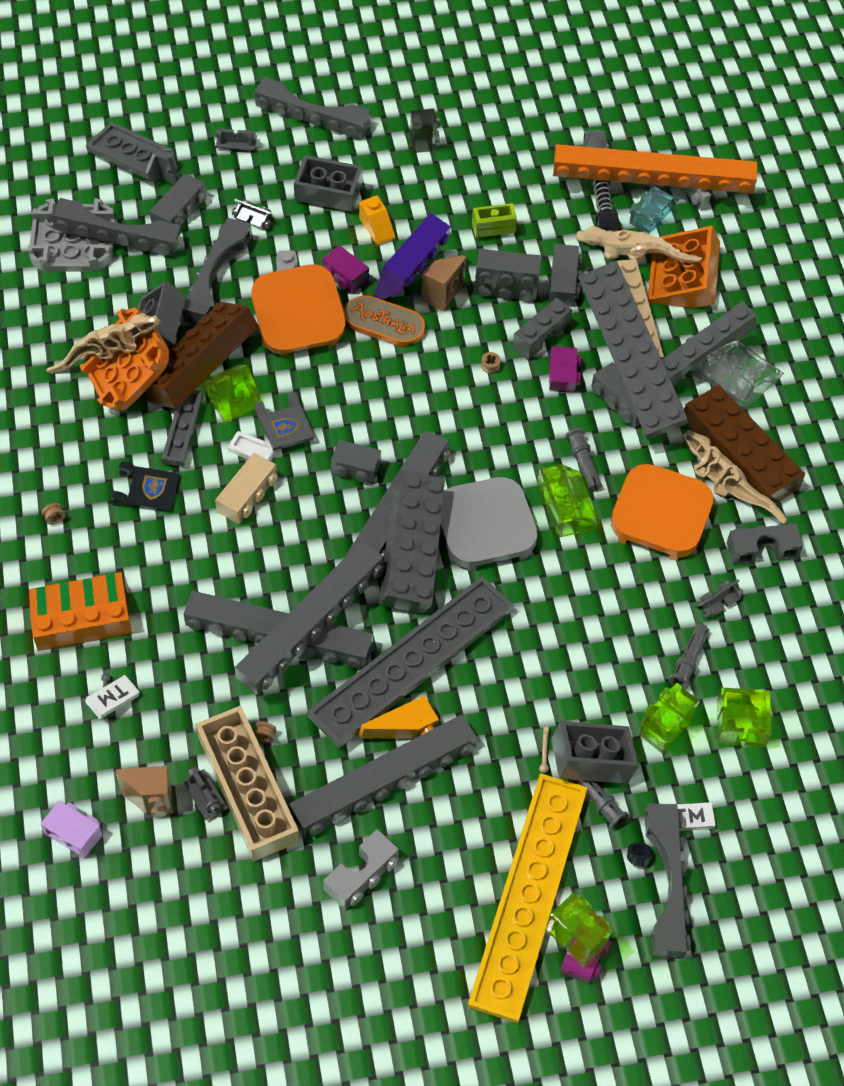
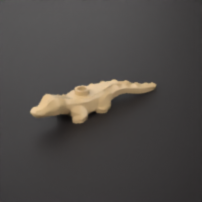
M590 226L586 231H578L575 236L581 242L604 247V256L609 260L616 259L619 255L629 256L630 260L636 259L638 261L644 259L647 253H663L681 262L699 263L702 261L701 257L680 252L661 237L658 238L643 232L627 230L612 232Z
M140 313L134 315L129 322L111 324L94 330L79 340L62 362L47 368V373L52 374L63 371L84 355L96 354L99 359H112L114 352L118 350L127 353L134 352L136 350L135 337L148 333L160 324V319L155 315L148 317L146 314Z
M687 430L684 433L685 441L689 445L690 450L701 460L699 464L694 465L695 473L701 477H709L714 482L713 489L715 493L723 496H735L747 503L761 506L770 511L781 523L786 524V517L768 497L750 486L742 470L724 456L717 447L711 446L708 437L697 434L692 430Z

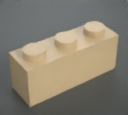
M253 453L215 499L217 513L237 524H240L244 518H248L253 506L263 499L265 491L277 481L276 464Z

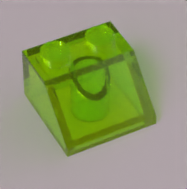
M236 365L202 382L210 402L224 423L255 410L254 403L262 401L248 365Z

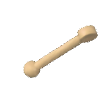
M549 726L543 727L542 765L539 767L541 773L549 771L547 765Z

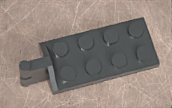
M110 122L85 145L88 152L148 180L162 179L174 185L180 179L174 158V150L113 122Z

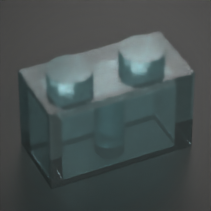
M653 186L648 192H644L637 204L634 203L630 208L629 223L650 234L670 213L674 197Z

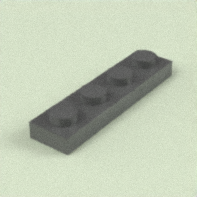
M194 390L176 408L161 458L162 464L184 467L203 401V391Z

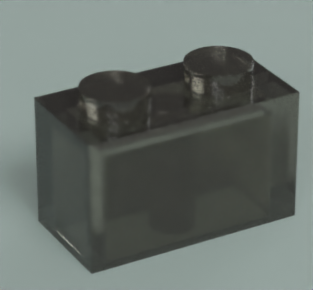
M434 108L411 110L410 141L413 153L436 151V144L440 142L439 131H437L440 128V118L436 116Z

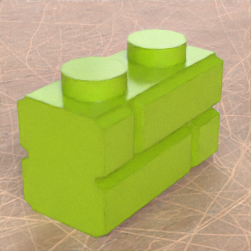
M513 203L473 208L472 226L476 238L516 233L517 215Z

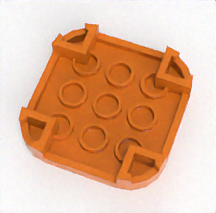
M305 265L264 274L254 282L251 289V300L265 349L268 348L271 352L279 354V357L288 356V353L318 346L328 345L331 347L336 345V342L342 337L345 331V316L334 278L325 267Z
M135 307L128 310L122 308L117 312L120 319L115 324L129 322L134 315L144 312ZM156 327L146 334H140L135 337L136 350L134 352L127 353L118 350L114 352L112 359H99L96 354L85 355L84 364H80L82 372L89 376L99 395L97 401L101 405L115 411L126 410L165 370L169 360V351Z
M638 465L631 469L625 479L613 509L610 527H612L613 532L618 536V541L626 545L628 540L670 554V560L678 561V558L686 557L690 554L693 555L696 551L713 505L714 496L706 483L656 465Z

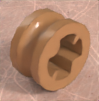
M494 352L485 353L482 356V370L489 374L499 371L500 356Z
M59 503L49 504L42 510V515L49 525L57 524L65 518V513Z
M257 722L255 725L256 730L253 731L256 739L265 743L273 742V734L276 733L277 728L268 722Z

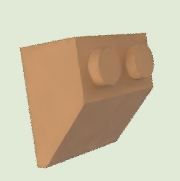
M465 256L433 260L429 267H425L421 274V278H423L421 286L423 302L441 311L446 309L464 285Z
M167 766L116 769L122 795L147 816L163 817L166 814H172V785Z

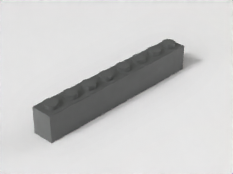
M425 430L401 469L437 477L441 463L446 462L450 455V450H448L449 440ZM394 480L346 556L363 541L381 554L384 562Z
M361 541L234 667L236 679L257 695L262 690H267L273 683L274 678L279 673H284L289 667L290 662L295 657H300L305 651L306 646L311 641L317 640L322 630L327 625L333 624L338 614L343 609H347L352 604L353 599L367 589L369 582L382 574L384 570L383 556Z
M192 590L183 615L185 626L193 630L202 629L218 636L227 635L239 641L247 640L258 644L289 613ZM335 624L327 625L322 630L319 638L311 641L306 646L302 655L309 658H322L330 663L347 664V666L355 669L364 668L368 664L373 648V633Z
M461 714L289 803L290 813L304 838L309 835H317L323 831L324 827L332 823H340L352 812H361L371 802L385 799L390 792L406 788L410 785L411 781L427 777L432 773V770L440 766L442 768L448 766L453 762V759L461 755H469L476 748L477 737Z

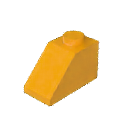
M378 195L360 201L359 219L375 244L379 246L395 240L387 209Z

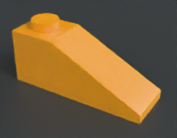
M424 695L362 724L358 735L360 738L415 739L434 729L439 719Z

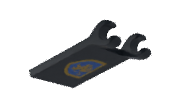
M125 461L120 462L119 475L123 477L133 476L128 495L119 491L112 492V505H127L171 513L180 473L139 467Z

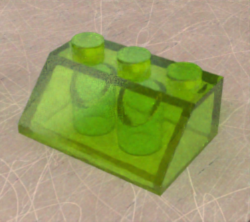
M563 464L539 469L538 486L558 538L601 528L602 525L580 471Z

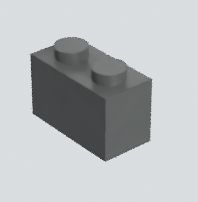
M338 440L331 458V473L339 477H349L359 482L374 484L381 465V450Z

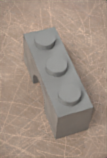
M378 830L374 831L359 846V856L367 863L363 870L352 872L340 864L323 880V890L344 910L350 905L355 906L363 897L362 893L368 888H374L380 881V876L386 870L388 872L391 871L399 861V849Z

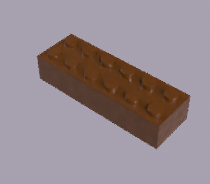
M221 301L215 304L213 309L206 316L202 317L193 329L187 331L185 336L171 347L165 370L143 393L147 401L176 409L259 327L249 307Z
M719 384L685 404L684 412L689 422L686 425L693 432L708 437L711 446L717 447L724 456L734 465H737L744 473L750 486L759 493L765 495L776 504L800 489L806 473Z

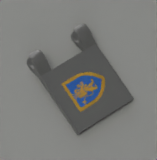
M296 392L288 393L289 408L267 413L263 401L254 403L256 407L255 413L262 424L273 451L315 439Z

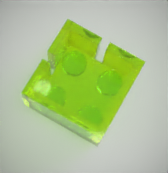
M677 682L671 689L667 687L662 691L659 696L660 700L656 704L651 703L643 713L645 717L640 723L642 726L640 736L660 753H663L692 723L699 703L696 697Z
M721 687L717 698V743L740 745V742L744 741V746L766 747L771 737L770 691Z
M573 892L551 913L546 931L562 947L575 938L577 941L567 949V952L584 968L606 947L612 929L607 919L602 915L598 916L584 897H579Z

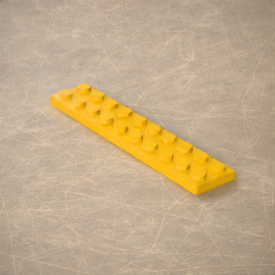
M540 773L468 1002V1008L511 1022H519L587 787Z

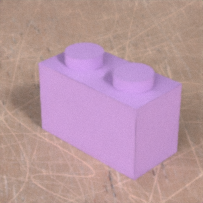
M59 800L41 822L42 830L45 835L85 859L103 835L100 822L91 815L86 817L79 813L80 810L71 803L66 805Z

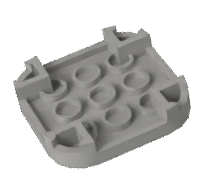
M54 198L47 199L46 204L39 206L37 209L33 208L28 252L34 267L47 272H92L105 268L111 262L114 243L53 229V213L57 206ZM94 198V204H82L94 215L115 223L113 208L104 204L102 199Z
M496 477L444 490L440 528L451 563L455 562L457 565L467 568V571H476V567L479 565L519 557L520 561L528 558V554L536 545L537 529L524 492L518 483L509 478Z

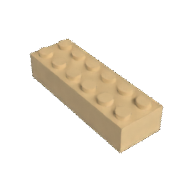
M238 706L196 723L198 739L252 861L254 862L299 843V830L242 707Z

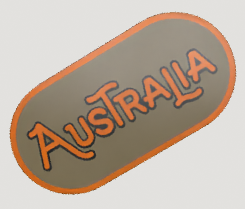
M372 296L355 297L347 303L344 309L345 320L352 330L397 346L404 347L412 343L415 344L423 338L425 333L424 320L417 312Z

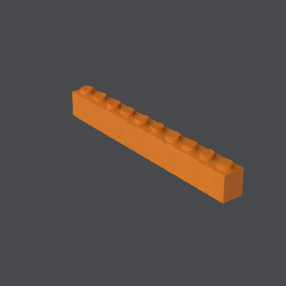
M556 144L553 176L753 194L757 181V162Z

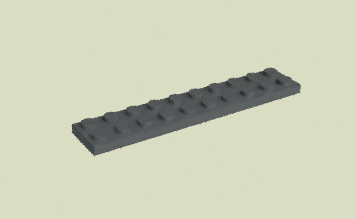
M617 260L578 276L647 440L688 424L687 416Z
M481 576L308 710L307 717L338 748L342 747L359 733L362 724L385 713L514 610V605Z

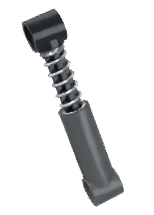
M584 131V147L605 148V131ZM590 179L597 203L595 226L605 231H618V212H614L612 209L611 194L608 188L611 181Z

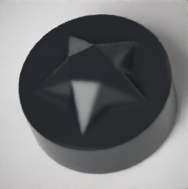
M632 843L628 846L627 860L635 866H646L652 860L653 851L645 843Z

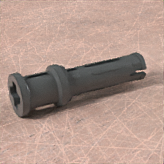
M580 427L571 429L565 435L572 446L571 453L578 459L588 490L594 492V487L595 491L602 488V484L589 454L591 447L590 444L586 443L585 431Z
M701 623L696 624L684 654L677 659L675 663L676 669L668 679L673 687L681 690L689 687L691 674L697 669L696 660L710 632L708 626Z
M575 780L578 785L587 787L586 794L596 804V811L599 814L602 813L610 822L609 826L611 829H616L627 820L629 814L626 811L623 812L615 803V798L607 795L596 781Z

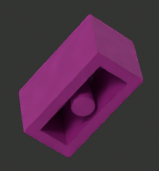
M341 245L322 258V267L330 271L339 287L350 294L356 292L369 281V267Z

